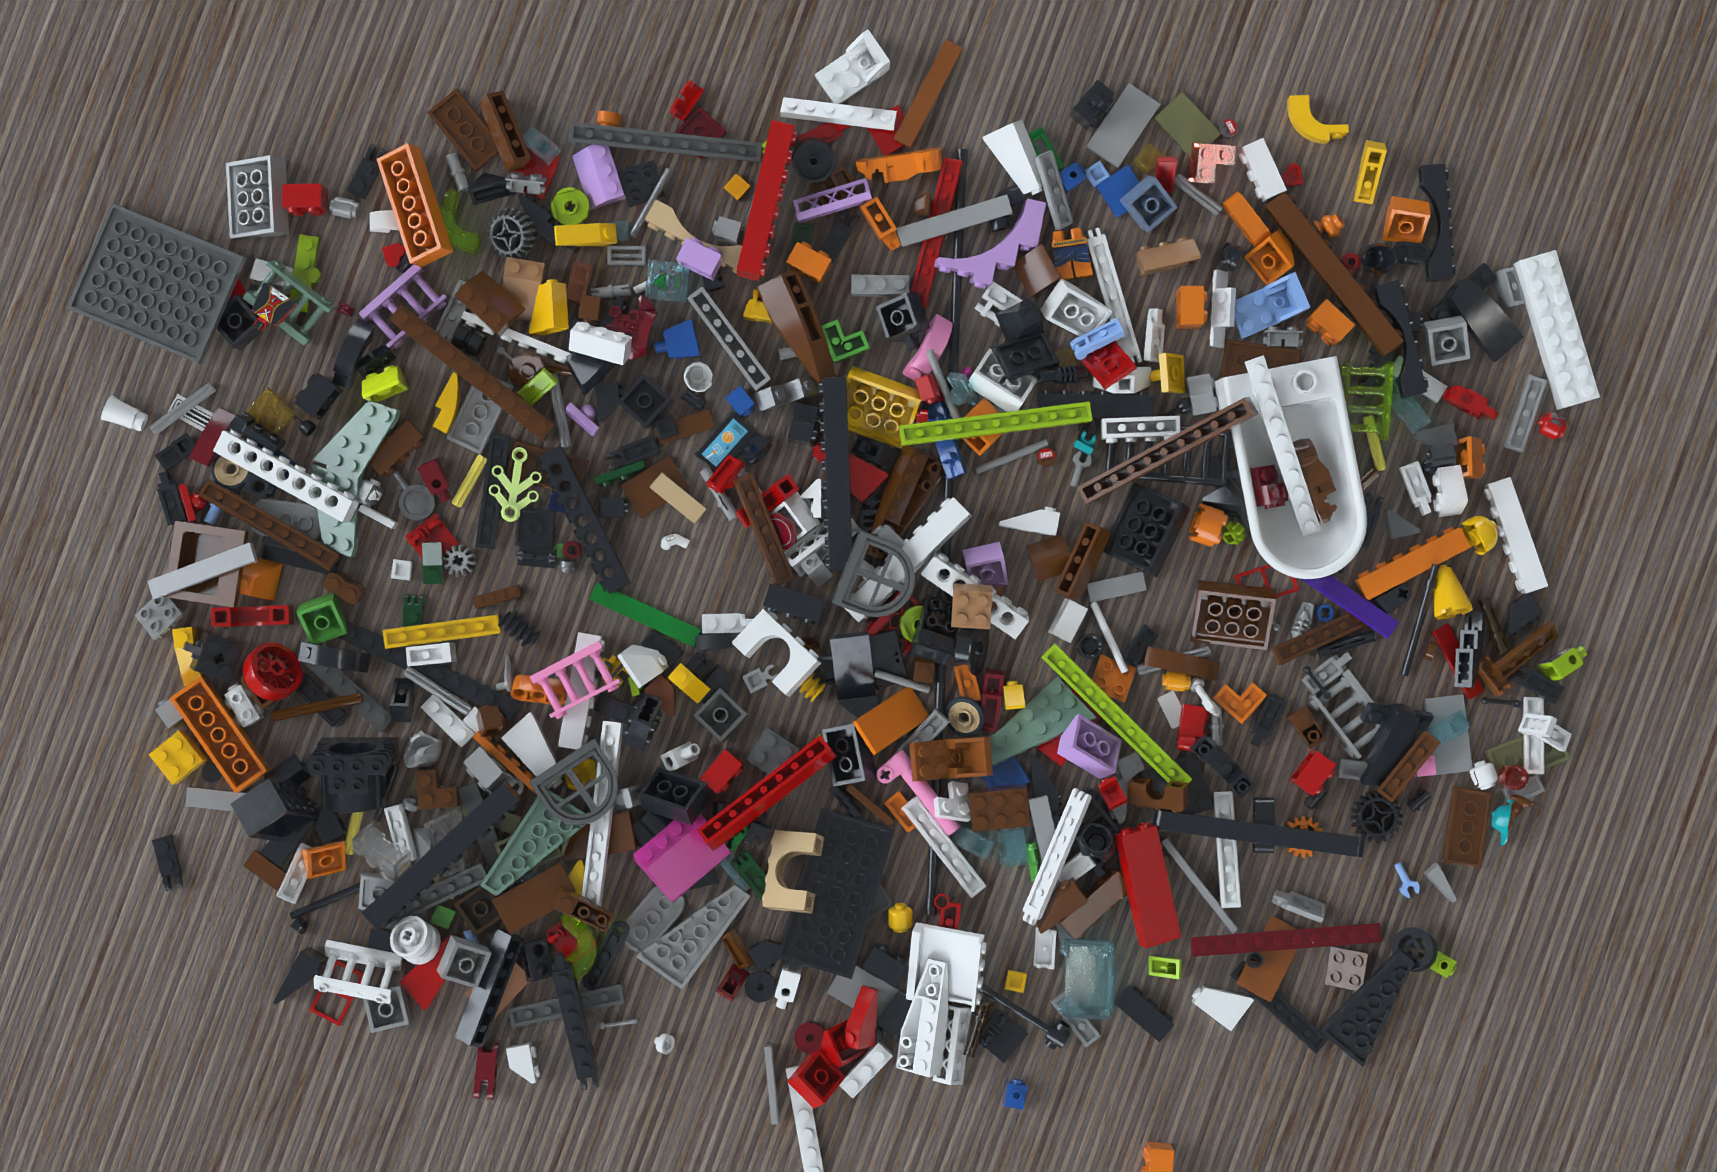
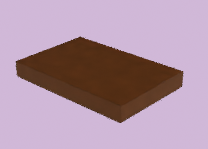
M667 456L621 485V488L641 519L667 503L666 500L650 488L661 472L684 491L689 489L670 456Z

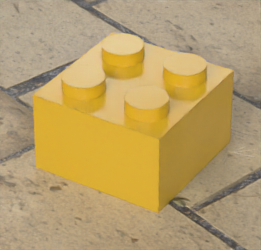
M178 730L149 754L172 785L179 784L208 760L185 730Z

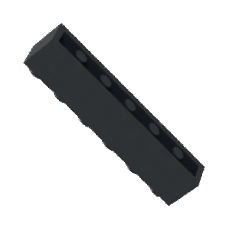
M1042 390L1041 394L1037 395V408L1090 402L1092 419L1153 417V395H1149V392L1146 391L1137 392V395H1129V393L1113 395L1109 391H1099V394H1091V391H1080V394H1072V391L1065 390L1061 391V394H1053L1052 390Z
M496 928L488 948L491 951V956L478 988H473L455 1038L469 1046H484L524 938L515 933L510 934L508 930Z

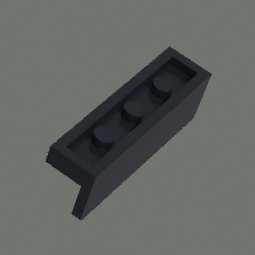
M263 536L262 543L265 546L262 559L327 575L330 573L328 570L276 540ZM341 556L331 571L338 570Z

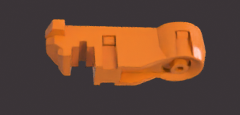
M926 148L905 153L856 160L857 171L865 174V178L868 180L872 179V173H875V169H879V172H883L885 183L908 180L918 173L940 170L943 159L941 148Z

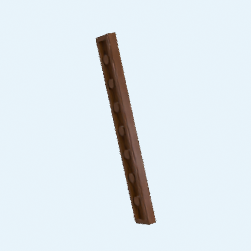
M210 479L207 480L198 494L204 500L331 572L341 556Z

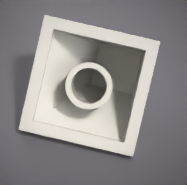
M634 644L618 655V658L638 688L669 667L666 658L659 651Z

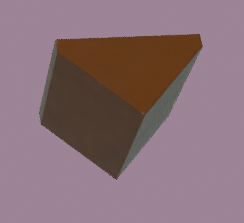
M1062 534L1026 545L1037 582L1062 574L1070 557L1069 549Z

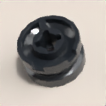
M1226 242L1220 256L1218 268H1227L1228 271L1233 272L1240 255L1241 246H1232L1231 243Z

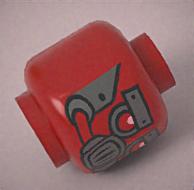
M1552 411L1547 415L1542 414L1537 423L1540 425L1539 432L1552 440L1558 437L1561 438L1568 427L1566 419Z

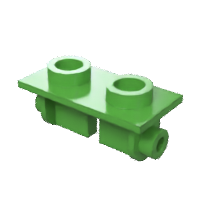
M1038 842L1025 844L1032 882L1035 881L1042 865Z

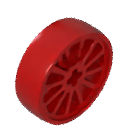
M268 642L257 646L249 653L243 664V676L248 687L257 696L269 701H279L290 696L299 687L303 676L300 661H298V657L288 647L275 642Z

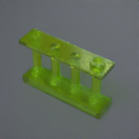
M1346 360L1345 365H1342L1341 376L1344 377V396L1347 412L1378 414V416H1381L1380 423H1377V425L1350 424L1351 432L1376 433V435H1379L1380 440L1389 441L1394 376L1393 361H1385L1384 366H1381V368L1351 367L1350 360ZM1350 375L1380 376V378H1383V385L1379 387L1350 386ZM1349 394L1379 395V397H1382V404H1378V406L1348 405Z

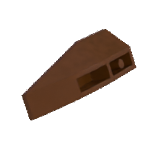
M798 270L781 274L758 286V293L772 324L816 383L819 385V382H822V378L836 377L820 321Z
M902 447L883 492L873 523L872 535H874L873 532L880 525L882 527L888 525L899 537L903 535L931 495L943 467L940 460L914 447ZM869 544L866 553L884 561L887 554L882 549Z

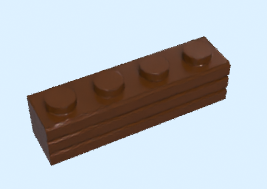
M515 585L472 597L475 609L522 597L523 595L520 585Z

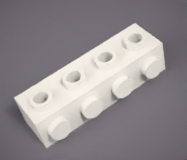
M1180 416L1106 418L1101 420V439L1106 440V443H1117L1118 439H1125V442H1137L1138 438H1145V442L1156 441V438H1164L1166 440L1180 432Z

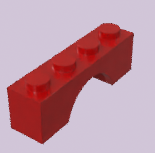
M293 605L211 608L212 627L294 625Z

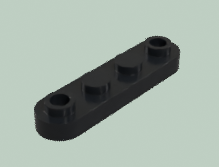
M619 920L611 924L583 976L582 982L586 989L596 990L602 986L630 934V927L627 922ZM619 927L623 928V933L618 931ZM592 977L596 978V983L592 982Z

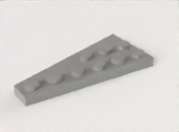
M734 884L635 956L680 989H683L750 898V895Z

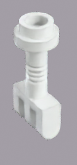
M1199 678L1192 679L1190 690L1198 693L1203 701V706L1208 712L1214 716H1219V708L1211 701L1203 689V680Z

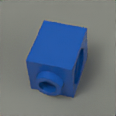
M741 386L726 397V400L740 417L743 415L747 417L755 410L753 408L755 403Z

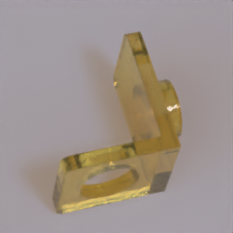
M1148 143L1139 155L1135 157L1132 164L1147 175L1157 163V158L1162 157V153Z

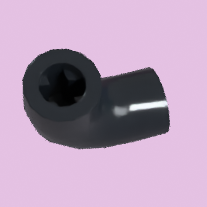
M1017 185L1000 191L994 197L1007 195L1011 207L1023 203L1021 190ZM1007 216L989 221L992 232L1010 227Z

